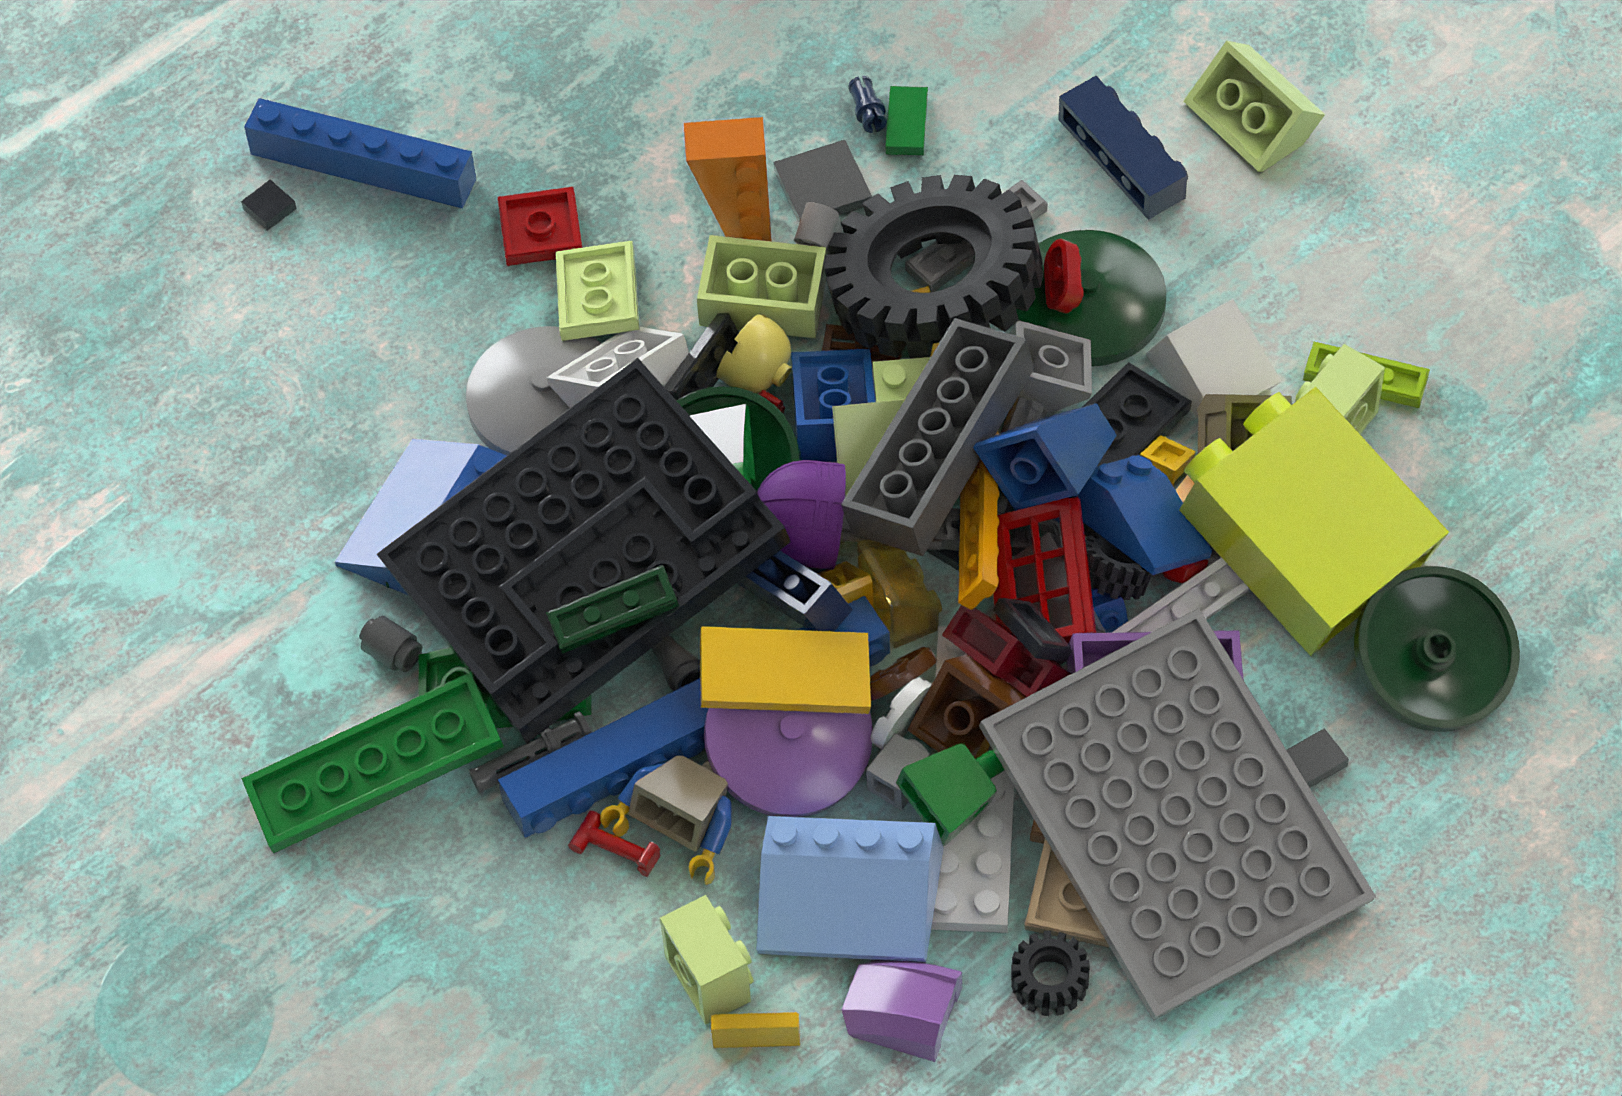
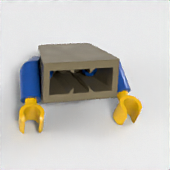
M676 756L665 764L643 767L636 771L619 795V804L603 809L601 823L606 829L612 820L619 819L612 831L615 836L621 837L629 829V821L626 817L628 813L633 818L694 852L700 847L704 848L701 855L693 857L689 862V872L692 879L698 867L705 866L709 868L704 880L705 885H708L715 878L712 860L715 853L720 855L732 824L731 801L726 797L728 783L726 779L713 772L708 760L699 765L684 756Z

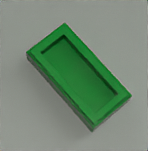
M890 86L885 145L886 154L924 156L928 87Z

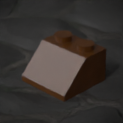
M969 655L945 660L908 731L937 752L958 744H964L976 759L987 751L993 750L979 727L981 721L1027 697L1005 680L994 675Z

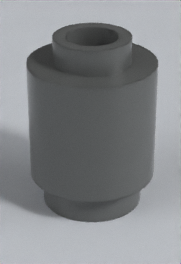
M383 615L367 621L359 635L360 640H362L361 650L394 671L408 672L417 663L418 655L422 653L423 646L417 642V637Z

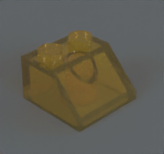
M869 540L858 542V568L871 576L874 610L890 632V642L894 649L938 631L939 613L943 611L937 593L933 589L928 591L923 583L924 574L917 559L913 558L910 560L906 551Z

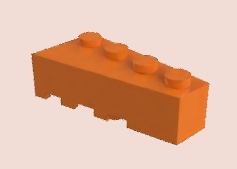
M763 117L684 123L686 162L725 237L772 242Z

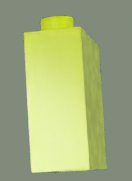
M1316 386L1292 405L1280 392L1265 400L1243 423V426L1253 436L1234 451L1219 438L1197 454L1184 469V472L1195 484L1179 509L1310 656L1359 617L1368 599L1401 572L1421 567L1425 564L1449 533L1442 523Z

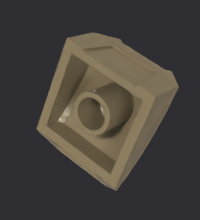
M1206 394L1196 409L1198 413L1197 454L1219 438L1232 451L1247 441L1253 435L1243 426L1244 421L1272 395ZM1284 396L1292 405V396Z

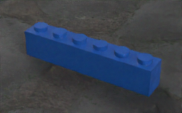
M258 98L244 126L250 154L253 156L462 209L476 182L472 151Z

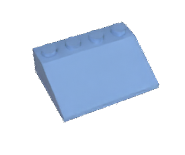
M768 816L761 852L757 953L926 962L944 849L936 824Z

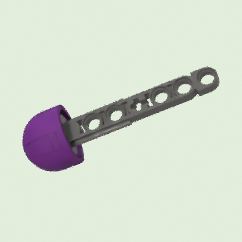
M810 460L791 462L773 471L763 481L757 491L760 500L784 525L791 540L780 551L805 567L833 570L837 561L840 540L882 544L854 535L850 531L841 506L847 496L845 495L846 470L844 464ZM951 508L928 549L959 551L960 535L956 527L957 524H960V508ZM1053 519L1038 522L1039 531L1053 533L1057 536L1063 547L1060 523ZM1083 522L1085 536L1091 535L1094 537L1095 534H1098ZM1030 525L1010 529L1013 535L1012 540H1010L1012 556H1016L1032 544Z

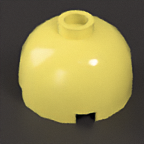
M758 314L736 336L734 340L738 344L732 354L726 351L717 371V378L729 387L742 388L756 394L760 393L761 390L766 391L773 384L780 387L792 370V367L787 364L791 356V343L786 333L773 320L763 314Z

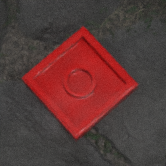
M574 186L497 197L507 266L556 260L557 251L582 248Z

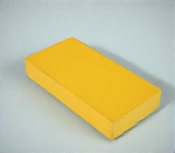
M799 1013L711 1015L713 1048L800 1046Z

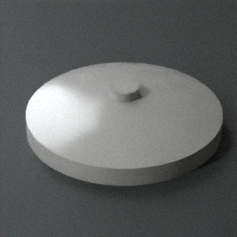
M544 326L518 331L492 345L476 362L470 373L466 388L469 419L480 440L489 449L509 455L569 410L570 407L550 387L546 377L602 343L593 337L562 341L559 327Z

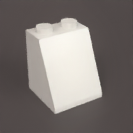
M1234 299L1169 333L1146 353L1149 361L1173 390L1192 401L1191 411L1197 418L1198 413L1196 409L1206 394L1273 395L1271 389L1281 382Z

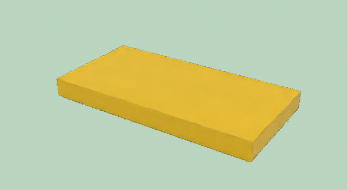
M701 626V708L869 714L871 694L868 633Z

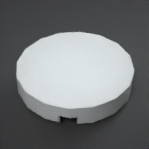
M919 677L910 681L891 701L890 707L892 709L887 717L882 716V718L878 719L871 733V742L882 750L895 733L904 737L932 684L923 677L922 679Z

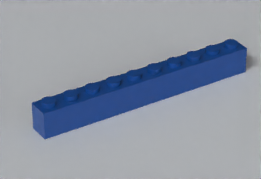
M863 596L849 603L853 609L852 612L834 632L868 633L869 666H874L881 662L886 655L890 654V632L867 598ZM804 626L801 627V628H799V629H797V630L810 631V630H808L807 628H805ZM700 678L498 779L502 801L523 836L527 838L534 833H544L554 827L556 822L572 814H582L589 810L594 803L610 795L616 796L621 794L633 775L640 768L665 764L676 756L692 758L701 753L705 748L704 726L708 708H701Z

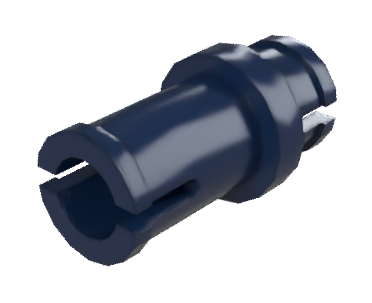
M859 76L855 77L849 82L848 89L856 105L854 110L856 118L862 123L866 132L873 133L871 124L874 125L876 132H879L887 124L885 106L882 100L877 98L869 77L862 76L865 88L862 87Z

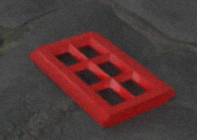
M1068 497L997 515L999 518L997 528V547L999 548L997 576L999 581L993 593L994 606L999 598L1030 601L1031 603L1039 602L1040 613L1049 622L1047 599L1068 594L1072 625L1056 628L1055 630L1067 643H1069L1072 634L1096 633L1080 499L1078 497L1069 499ZM1059 517L1063 547L1041 552L1038 522ZM1030 525L1034 554L1012 560L1009 530ZM1064 555L1067 586L1046 591L1042 560ZM1035 562L1038 593L1017 598L1013 568ZM996 615V621L1004 627H1006L1007 629H1009L1003 623V621Z

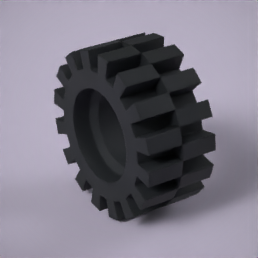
M1101 535L1088 536L1085 543L1091 589L1097 588V593L1104 595L1105 592L1109 593L1110 598L1118 599V596H1121L1123 600H1130L1131 597L1137 600L1140 599V596H1144L1152 574Z
M1050 930L1044 931L1043 939L1039 940L1037 933L1029 936V944L1023 940L1018 945V952L1014 951L1012 957L1011 987L1013 993L1017 992V1000L1021 1005L1027 1001L1028 1010L1035 1013L1037 1006L1041 1007L1042 1016H1049V1009L1055 1008L1058 1016L1064 1014L1065 1006H1068L1072 1011L1077 1007V999L1083 1001L1086 996V989L1089 986L1090 964L1084 947L1078 950L1079 941L1072 937L1069 943L1066 942V933L1059 932L1057 939L1051 938ZM1056 962L1064 966L1067 976L1060 984L1045 985L1035 979L1033 971L1040 963Z

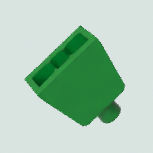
M958 744L902 768L896 784L923 822L936 824L944 847L990 805L997 793L996 786L991 779L1002 773L1005 769L993 750H989L975 759L964 744Z

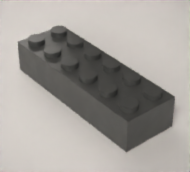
M954 318L841 504L852 534L924 556L981 460L973 448L976 442L995 436L1035 369L1025 338Z

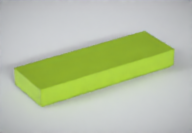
M1314 341L1304 370L1303 380L1312 382L1318 375L1319 367L1326 356L1329 354L1334 356L1340 347ZM1361 353L1385 367L1380 399L1420 408L1430 369Z

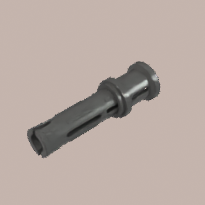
M578 711L574 713L573 719L552 729L548 727L539 734L538 738L527 744L508 751L474 769H469L470 777L478 793L481 794L485 790L498 785V779L592 732L584 716ZM576 733L575 735H573V736H571V737H569V738H567V739L561 741L562 739H564V738H566V737H568V736H570V735ZM544 748V750L535 754L536 751ZM527 756L526 759H523V760H521V761H519V762H517V763H515V764H513V765H511V766H509V767H507V768H505V769H502V770H500V771H498V772L495 773L496 770H498V769H500V768H502V767H504V766H507V765H509V764H511V763H513V762H515V761H517V760H519V759H521V758Z

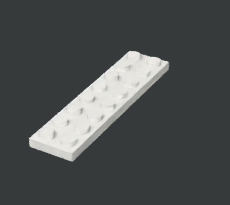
M938 626L936 676L945 660L967 655L942 636L946 626ZM931 748V755L938 753L935 749ZM1005 770L991 779L996 786L997 793L990 805L943 847L931 930L1008 933L1014 784Z

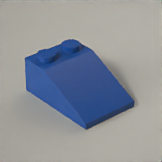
M870 350L791 352L795 434L801 451V459L837 462L832 406L876 402Z
M1140 455L1131 456L1097 466L1080 493L1074 496V498L1078 497L1080 499L1083 522L1152 575L1211 557L1212 550L1204 537L1179 511L1183 502L1167 475L1153 466L1152 462Z

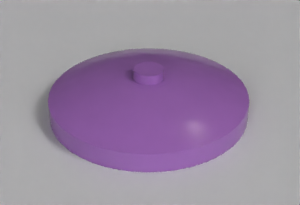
M708 708L704 726V742L708 761L713 772L726 779L728 783L727 791L740 803L769 816L806 817L834 806L857 784L870 758L873 727L870 712L869 714Z

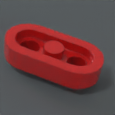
M1063 239L1054 241L1045 256L1046 304L1050 309L1069 313L1080 304L1083 298L1080 269L1081 255L1076 244Z

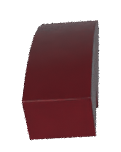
M961 605L942 633L943 637L994 675L1004 679L1026 697L1071 675L1070 672L1053 660L1034 658L1009 629L976 607L970 610Z

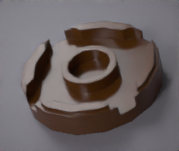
M920 647L896 659V662L888 668L879 669L870 676L871 701L899 689L930 669L937 662V658L931 648Z

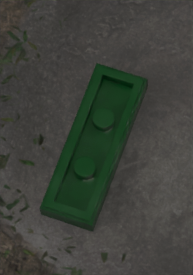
M661 565L546 612L562 653H566L679 606V603L665 569Z

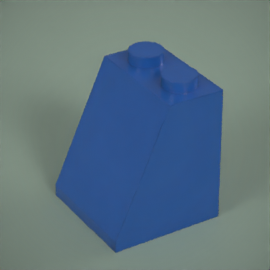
M1092 404L1026 423L976 442L973 448L1014 510L1017 511L1078 495L1117 435L1098 405Z

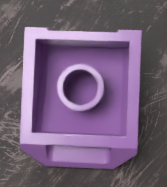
M873 960L858 965L841 1009L848 1034L853 1038L935 1062L941 1048V1039L954 1003L958 1001L962 990V972L942 966L912 961Z

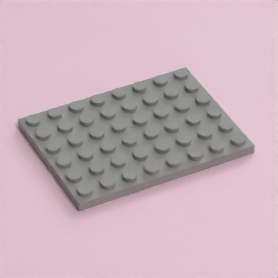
M1199 608L982 720L979 725L1153 1021L1365 906L1376 898L1373 890Z

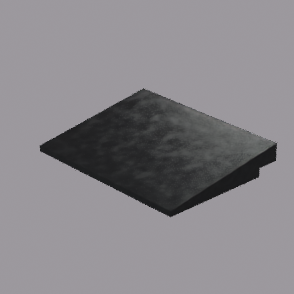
M636 358L379 551L377 556L527 744L788 545L791 540L784 525L760 500L758 492L641 360ZM663 565L679 603L678 607L562 653L546 612Z

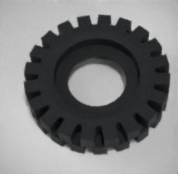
M954 174L947 189H944L941 175L922 177L921 192L915 194L909 181L892 186L890 188L894 199L893 202L889 203L880 194H876L862 203L866 216L852 211L841 222L843 233L834 232L828 244L830 255H825L824 270L840 324L848 335L854 332L856 342L869 350L877 344L880 354L898 358L905 346H907L910 359L930 357L933 343H940L954 318L990 329L989 323L1005 332L1019 320L1016 309L1028 311L1036 299L1034 288H1040L1043 279L1041 266L1043 265V260L1033 219L1027 206L1022 207L1021 199L1012 191L1007 190L1002 193L1000 184L983 179L975 188L973 177ZM936 239L937 244H962V241L965 240L973 247L976 257L971 271L960 282L944 290L929 293L912 292L900 287L892 278L891 268L897 255L900 259H903L923 248L922 242Z

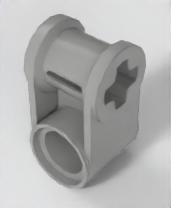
M806 203L794 238L795 243L826 247V254L830 255L828 244L834 232L843 233L839 213L823 204Z

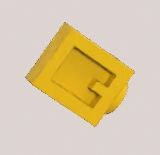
M1160 435L1140 456L1149 459L1153 466L1167 475L1174 487L1175 481L1184 473V469L1194 458L1196 451Z

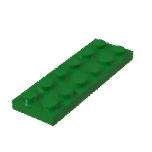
M470 672L241 779L268 846L274 854L504 747L475 679Z

